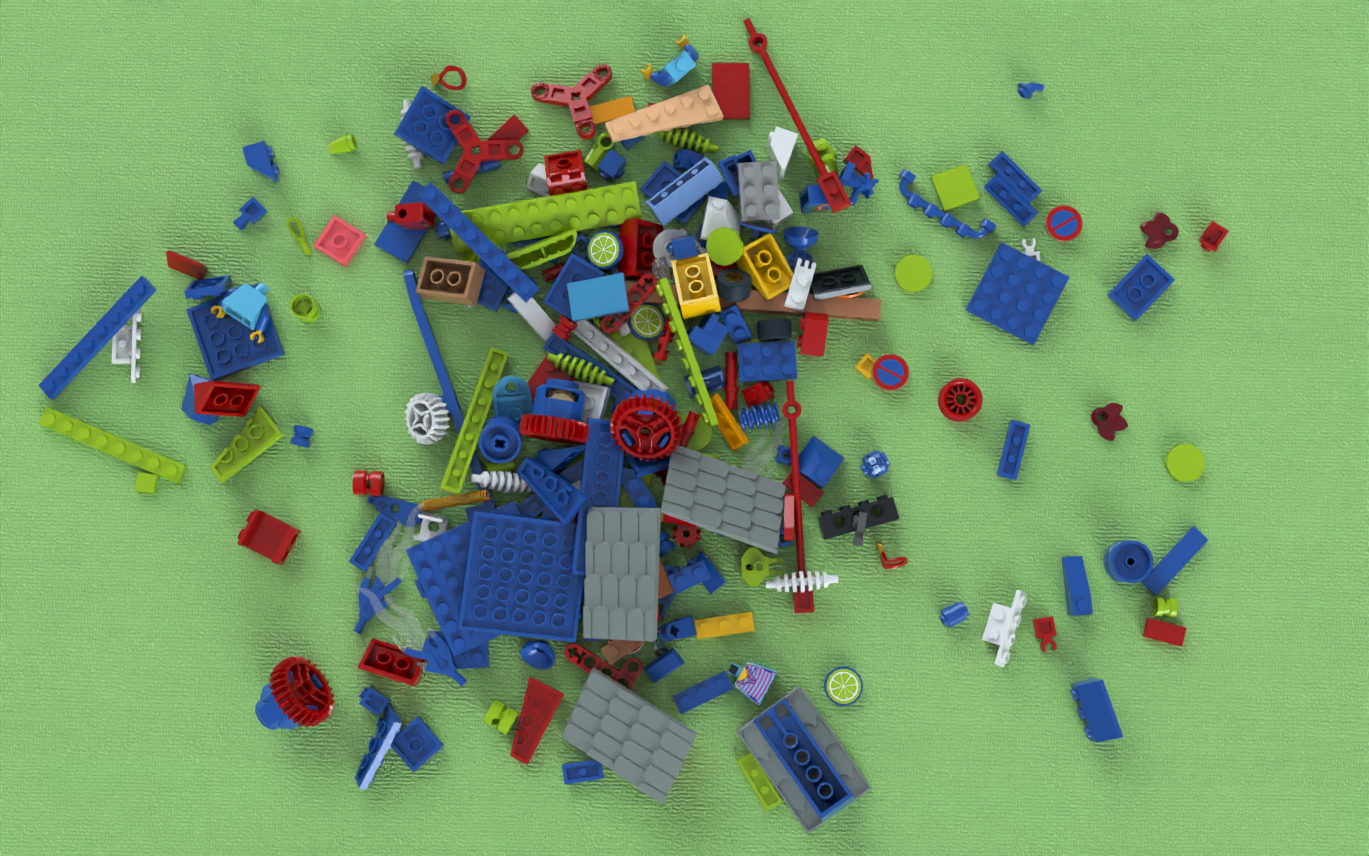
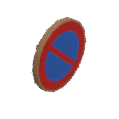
M1059 205L1048 212L1045 218V228L1052 239L1058 242H1069L1080 235L1083 228V220L1081 214L1075 208L1069 205Z
M893 353L878 357L873 363L871 370L874 383L885 391H896L902 388L908 381L910 374L906 361L901 356Z

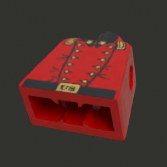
M423 202L395 205V212H387V222L395 223L403 229H435V213Z

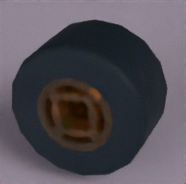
M740 269L723 270L717 277V294L726 301H744L750 296L752 278L747 272Z
M766 319L758 321V340L779 341L791 339V320Z

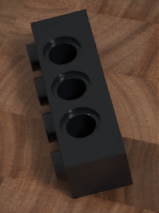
M887 495L876 497L877 501L869 503V500L858 502V506L854 508L846 505L839 507V512L832 513V510L821 512V517H818L817 520L823 540L855 532V527H852V515L855 511L868 513L865 528L898 520L899 516L894 498H888ZM873 506L880 508L881 513L878 517L873 516L871 513ZM836 516L843 518L844 524L842 527L835 526L834 519Z

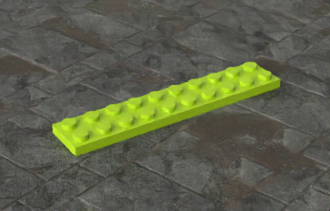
M635 181L461 211L494 245L556 235L570 229L580 231L621 224L624 220L634 218L642 220ZM449 227L455 252L470 250L471 248Z

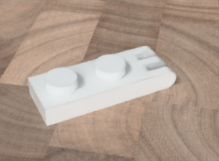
M798 258L784 306L803 312L817 263L813 262L811 269H809V261L805 260L804 266H800L802 259Z

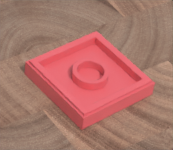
M334 215L314 244V247L347 267L367 235Z

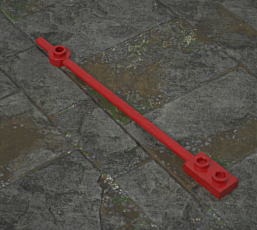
M750 18L745 19L743 23L750 35L749 48L753 53L760 54L821 175V177L817 178V183L833 214L851 206V202L835 171L828 173L766 51L768 47L766 36L756 32Z
M786 381L787 402L782 407V413L789 421L798 565L796 578H799V571H803L805 578L807 573L805 569L796 418L800 416L802 409L801 405L795 401L794 381ZM789 407L795 408V412L793 414H790L788 412ZM805 585V592L801 593L800 586H797V592H793L794 613L814 612L813 590L808 591V585Z

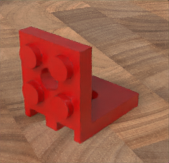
M581 150L544 156L546 180L550 196L587 190Z

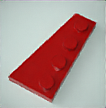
M532 676L529 677L510 756L528 765L564 693Z

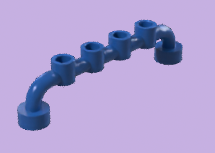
M905 169L900 173L899 189L901 194L908 199L907 204L915 209L918 206L925 209L923 214L929 218H933L934 215L940 218L939 223L946 228H949L950 225L957 229L955 233L960 237L965 238L968 235L974 239H980L985 237L988 232L993 233L997 227L996 224L984 218L980 224L982 229L974 231L950 214L923 200L919 195L910 192L907 189V184H912L916 176Z

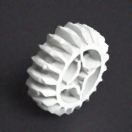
M429 392L417 394L407 404L408 409L405 410L407 416L404 418L407 420L405 427L409 428L408 434H412V439H415L417 443L425 445L435 444L439 440L444 439V435L448 433L446 428L450 427L448 424L450 418L447 416L449 411L445 409L446 403H442L443 399L439 398L437 394Z

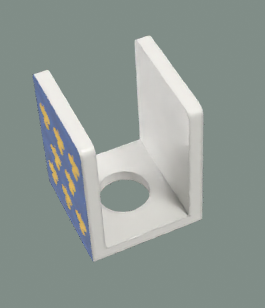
M425 511L419 513L418 517L423 518L420 533L415 535L413 539L425 541L445 532L449 517ZM431 521L439 523V530L437 532L430 531L429 523Z

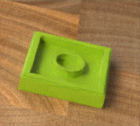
M967 163L931 176V181L943 212L980 199Z

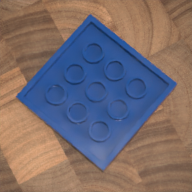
M1001 242L965 311L1034 345L1069 276Z
M259 283L254 284L251 287L255 289ZM221 297L186 309L210 379L213 381L285 355L271 313H269V320L265 331L262 332L264 340L258 343V334L255 335L254 340L250 339L251 333L256 332V329L251 330L227 313H225L223 318H217L219 310L215 314L211 313V308L219 305L218 302Z

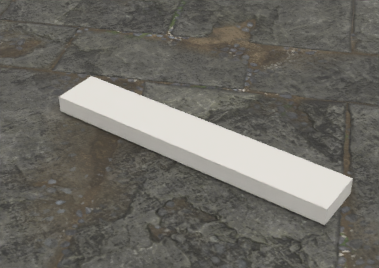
M589 319L576 322L578 326L575 330L571 331L638 389H657L662 392L668 390L669 387Z

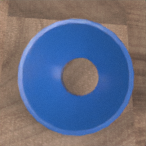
M790 227L784 230V239L795 250L809 249L817 242L819 233L815 229L808 227Z
M545 640L529 641L524 644L520 651L522 659L530 666L538 669H549L555 662V653Z

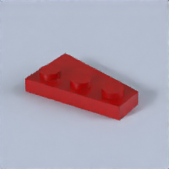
M669 316L664 325V333L658 343V352H655L654 363L662 365L663 361H667L669 355L667 346L668 343L672 344L675 333H672L669 328Z

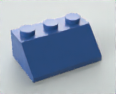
M1091 677L1071 684L1072 690H1070L1073 700L1077 701L1079 707L1077 713L1079 718L1085 723L1084 732L1086 737L1093 742L1122 738L1123 734L1103 680Z

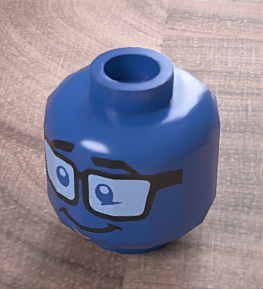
M875 450L863 456V464L860 465L865 476L869 474L871 478L875 479L888 472L890 463L884 452L880 453V451Z

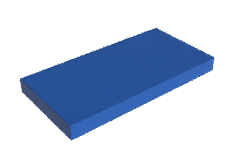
M413 180L399 204L423 202L417 195L425 187ZM387 222L374 245L408 264L429 229H403L395 223Z

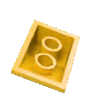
M771 233L743 247V253L736 263L740 270L747 272L751 276L752 284L766 300L773 298L790 287L793 272Z
M708 253L672 260L671 264L683 319L721 311Z

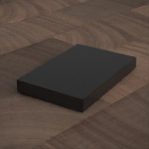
M861 264L815 273L810 289L816 301L871 290V283Z

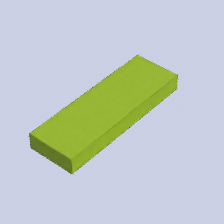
M751 752L736 760L766 812L783 802L774 785Z

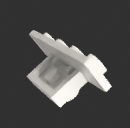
M138 310L133 315L132 325H124L112 337V364H131L132 383H136V378H140V366H136V359H140V348H137V340H141V329H137V322H141V310Z
M1020 590L1016 591L1011 608L993 603L982 638L984 641L999 645L994 664L1004 667L1009 661L1010 653L1008 652L1010 646L1015 641L1014 633L1016 626L1018 627L1021 622V610L1027 602L1026 593Z

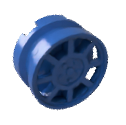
M795 250L788 256L787 263L793 273L798 258L802 259L800 266H804L805 260H808V268L811 269L813 258L807 251Z

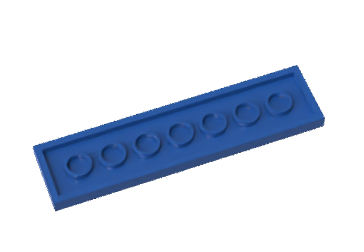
M587 418L590 432L588 441L585 443L586 448L584 449L580 491L588 495V498L577 513L571 574L586 576L585 542H587L588 509L591 507H618L624 450L619 451L620 445H615L616 439H611V420Z

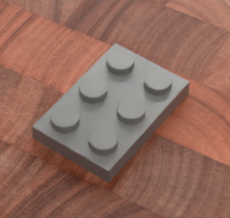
M776 161L737 163L741 221L780 219Z

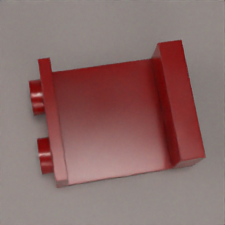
M255 509L254 512L252 511L247 518L248 524L245 529L240 531L237 544L246 546L271 559V562L277 565H283L301 530L261 510Z

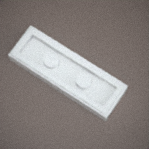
M515 292L507 298L543 341H546L552 335V329L556 324L533 298L525 303Z

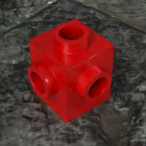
M677 524V527H673V539H676V543H680V547L691 548V544L700 541V529H697V526ZM685 530L690 531V536L687 538L683 536Z

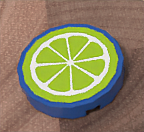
M600 231L591 237L586 251L592 265L606 270L615 267L620 262L624 249L621 239L615 233Z
M643 303L628 319L631 333L636 338L645 341L657 339L663 333L666 323L663 312L657 306L650 303Z
M837 667L827 674L824 681V691L833 703L840 706H848L860 698L863 691V682L855 670L849 667Z

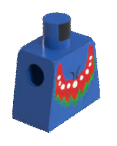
M807 185L799 194L801 213L831 210L819 185Z

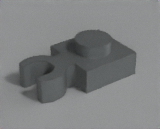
M858 512L857 516L854 515L852 527H855L853 545L862 546L868 513Z

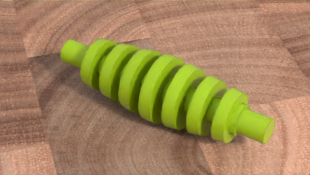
M680 127L676 132H674L675 128L666 132H654L662 141L664 137H667L666 143L670 144L673 139V146L677 147L678 142H681L680 149H684L685 145L688 144V150H692L693 146H695L694 152H699L701 148L703 149L702 153L706 154L708 151L717 153L719 146L711 144L708 138L704 142L702 135L695 139V132H692L691 137H689V129H685L683 135L681 134L682 128Z
M549 353L547 356V360L554 362L555 368L559 369L562 366L561 371L566 373L568 370V375L571 377L575 373L574 378L577 380L582 376V381L586 382L590 377L589 383L594 384L597 380V385L599 386L604 383L612 386L615 379L608 377L606 371L602 370L599 373L600 368L595 366L593 369V364L590 362L586 366L587 361L584 359L579 363L578 357H574L572 360V356L567 355L564 359L565 354L563 353L559 355Z

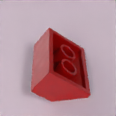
M637 218L624 220L620 224L619 239L623 243L624 252L622 259L618 262V269L620 273L624 274L625 279L639 281L645 274L654 275L657 281L661 279L662 264L654 256L653 243L657 235L663 231L662 225Z

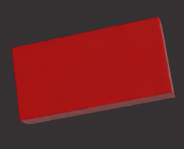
M792 471L782 482L791 492H793ZM800 473L801 500L812 508L824 492Z
M1147 618L1143 637L1182 647L1187 628Z

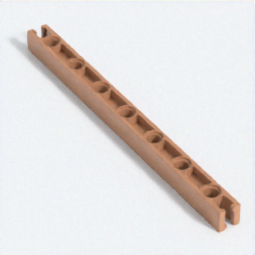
M625 281L627 292L637 282ZM646 283V286L643 289L641 288V286H639L638 288L641 289L644 292V294H646L647 292H645V288L647 286L652 287L653 283ZM669 284L677 307H680L676 285ZM655 290L644 303L662 306L664 302L662 296H658ZM751 290L750 296L740 302L726 301L718 296L721 309L737 303L741 312L805 316V312L828 314V318L878 321L881 313V299L840 298L836 296L815 301L813 295L808 294L804 310L801 312L784 306L788 294L784 292L766 300L759 291ZM635 292L631 295L633 302L640 301V293Z

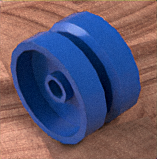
M496 415L489 418L484 423L479 437V448L482 455L494 463H507L513 460L519 454L522 446L523 437L519 432V423L506 415Z
M1126 540L1116 542L1107 549L1103 564L1107 574L1115 581L1137 583L1150 575L1153 569V556L1148 547L1143 543Z

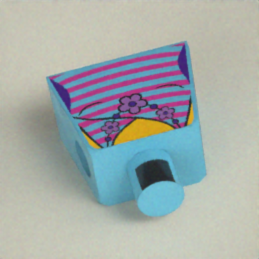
M747 660L743 667L732 662L727 673L737 678L733 685L758 705H760L777 673L773 669Z

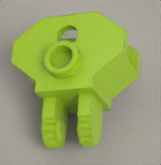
M825 138L814 141L813 144L828 173L835 171L838 174L836 164L837 153L835 149L831 148ZM806 147L809 163L819 178L821 175Z
M749 547L741 557V578L749 587H758L765 577L784 574L782 570L769 571V563L781 564L784 563V558L769 559V557H764L757 547ZM747 564L752 565V569L750 571L746 569Z

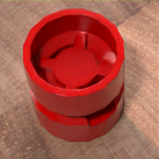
M355 470L353 475L354 495H366L367 493L371 496L383 495L385 486L383 471H372L369 474L366 470Z

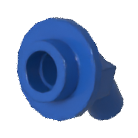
M1034 82L1028 84L1019 83L1017 91L1022 98L1030 99L1034 91H1043L1044 85Z

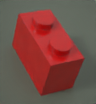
M805 312L804 318L800 319V330L803 331L802 336H798L797 347H800L801 354L824 357L828 314Z

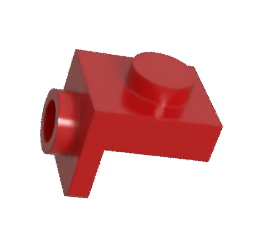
M1212 220L1199 238V242L1202 243L1200 246L1208 252L1211 250L1216 252L1229 230Z
M769 381L759 382L741 391L748 408L775 398L773 386Z

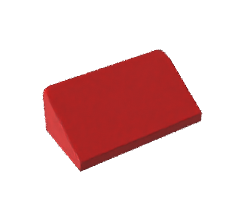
M514 114L487 141H519L529 130Z
M167 250L166 256L169 268L198 280L204 279L208 270L205 265Z

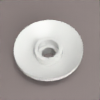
M667 229L659 233L655 238L653 253L662 265L672 267L671 261L675 260L674 255L670 256L668 245L671 244L670 239L686 236L682 231Z

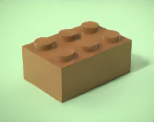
M425 256L416 293L426 300L476 306L485 269L476 262Z

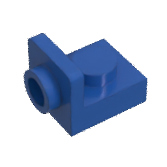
M373 685L369 689L365 687L359 696L362 699L359 704L378 717L390 701V698L376 690Z

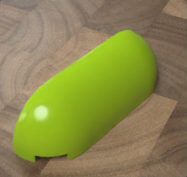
M570 229L519 248L506 256L521 270L532 268L569 253L577 240L576 229Z

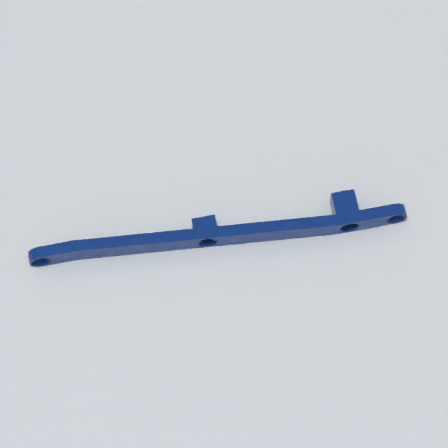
M413 269L403 271L411 306L444 394L439 396V398L443 399L442 403H446L445 409L449 411L447 416H452L459 435L465 417L426 314L422 297L416 293L418 282ZM475 448L470 467L473 474L481 475L484 469ZM476 482L479 491L485 489L488 491L490 500L484 501V504L466 508L468 521L473 519L474 511L488 513L497 508L492 491L488 489V486L484 488L481 487L480 483Z

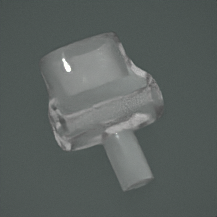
M665 256L655 259L652 263L654 276L659 280L666 277L668 281L673 279L671 267H669Z

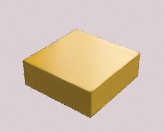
M866 353L854 368L869 380L872 376L873 363L876 360Z

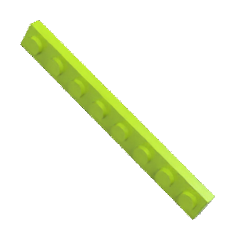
M667 277L656 281L657 285H655L658 296H662L664 302L662 304L663 311L666 315L668 314L670 322H668L669 328L676 335L677 340H675L678 351L682 352L683 358L681 360L683 367L688 369L690 375L688 377L689 384L696 391V395H694L698 406L701 405L703 411L701 413L702 420L708 426L717 425L719 422Z
M492 346L489 348L439 489L459 495L493 400L494 386L500 380L509 353Z
M47 406L38 423L180 484L187 468L184 464Z

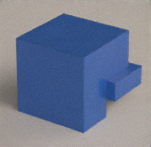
M751 150L737 155V157L733 155L718 162V166L733 198L739 196L737 163L756 162Z
M710 313L704 315L698 326L695 325L694 328L689 326L686 333L691 346L705 355H714L729 328L718 322L719 316Z

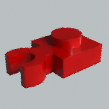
M1053 616L1032 619L1036 639L1042 638L1040 643L1041 651L1046 652L1045 646L1047 643L1051 644L1052 650H1056V643L1051 638L1052 636H1057Z

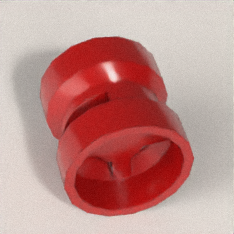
M561 315L559 319L560 324L554 326L552 332L568 341L571 337V330H575L578 324Z

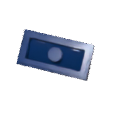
M719 365L700 371L708 393L726 387L723 372ZM690 375L684 377V381L690 398H694L696 391L694 387L690 386L688 381Z
M701 552L696 557L697 559L701 558L704 560L711 578L703 581L702 584L711 594L726 581L705 554Z

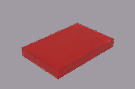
M712 63V93L724 116L723 120H750L749 63Z

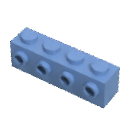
M705 157L645 203L654 218L664 226L681 212L686 211L693 203L702 199L706 193L715 189L724 180L715 164Z

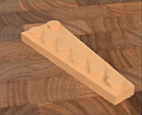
M708 84L606 122L605 128L611 141L617 142L651 135L654 132H666L679 127L686 128L693 124L723 120L724 116Z

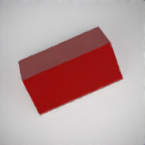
M221 381L194 384L195 413L245 417L261 386L259 384Z
M372 638L358 665V669L416 686L420 682L426 660L405 654V648Z

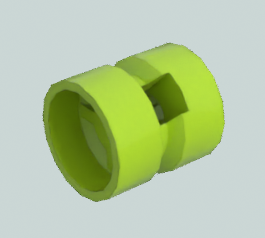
M307 294L295 295L290 302L291 312L304 322H313L320 316L321 307L319 303Z
M496 699L486 713L483 722L490 726L496 725L498 731L507 735L519 716V712L511 707L506 709L505 704Z

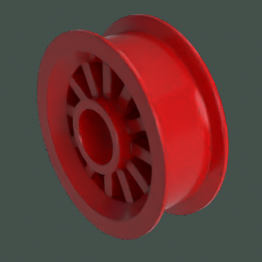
M964 378L954 379L947 383L941 389L938 396L940 411L946 418L955 422H963L974 417L980 411L983 401L979 387L971 380ZM957 395L964 398L963 405H959L956 402Z

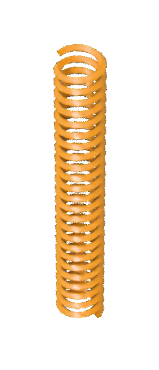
M485 489L455 496L452 495V497L447 496L425 500L422 503L419 502V509L422 512L489 501L490 498L488 491Z

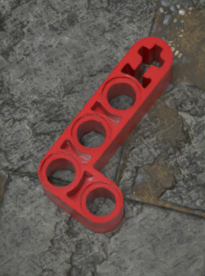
M578 643L569 644L565 648V657L572 663L591 673L592 668L586 666L585 660L588 657H592L596 662L594 668L602 671L603 668H610L612 671L610 678L616 682L621 678H625L628 680L629 685L627 689L629 690L642 670V662L638 658L628 659L623 668L619 670ZM576 647L577 653H579L580 655H582L583 652L586 653V655L582 658L581 663L578 661V659H580L579 656H570V648L573 649ZM632 661L637 662L639 665V670L636 672H631L628 669V664Z

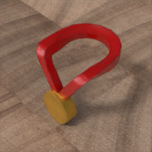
M451 65L445 67L440 74L433 73L431 76V83L438 86L442 84L450 90H462L467 82L465 72L461 68ZM448 71H456L461 76V84L459 86H452L447 84L442 78Z
M882 542L876 543L884 569L898 568L908 563L906 557L888 560L884 553ZM901 561V562L895 563V564H889V565H886V564H885V562H886V563H893V562Z

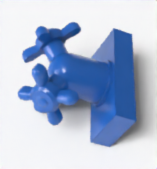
M848 162L842 169L838 179L842 187L847 185L854 188L849 200L851 205L855 206L860 193L864 194L866 199L873 195L872 188L879 180L871 179L868 172L865 173V177L853 172L856 165Z

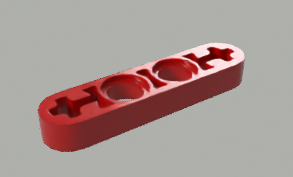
M645 274L627 292L630 311L625 316L615 314L621 321L618 322L616 319L613 323V329L610 327L606 329V322L611 323L614 320L612 315L605 316L602 319L601 328L606 334L616 333L656 290L657 278L652 274ZM652 279L653 286H647L645 288L647 293L644 294L638 287L641 286L643 289L646 286L645 280L650 281ZM635 292L641 294V299L638 302L631 300V295Z

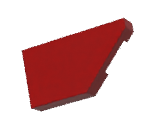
M855 145L844 159V162L846 164L848 162L855 164L854 170L864 177L865 173L868 172L870 178L873 179L871 156Z

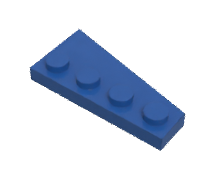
M531 457L525 458L517 471L564 525L571 523L588 498V495Z
M388 703L384 708L386 711L383 719H378L376 724L378 727L375 737L371 736L368 747L369 753L364 754L356 773L355 780L360 789L366 790L368 785L373 782L375 772L382 765L387 750L391 748L395 735L401 729L402 723L391 703Z

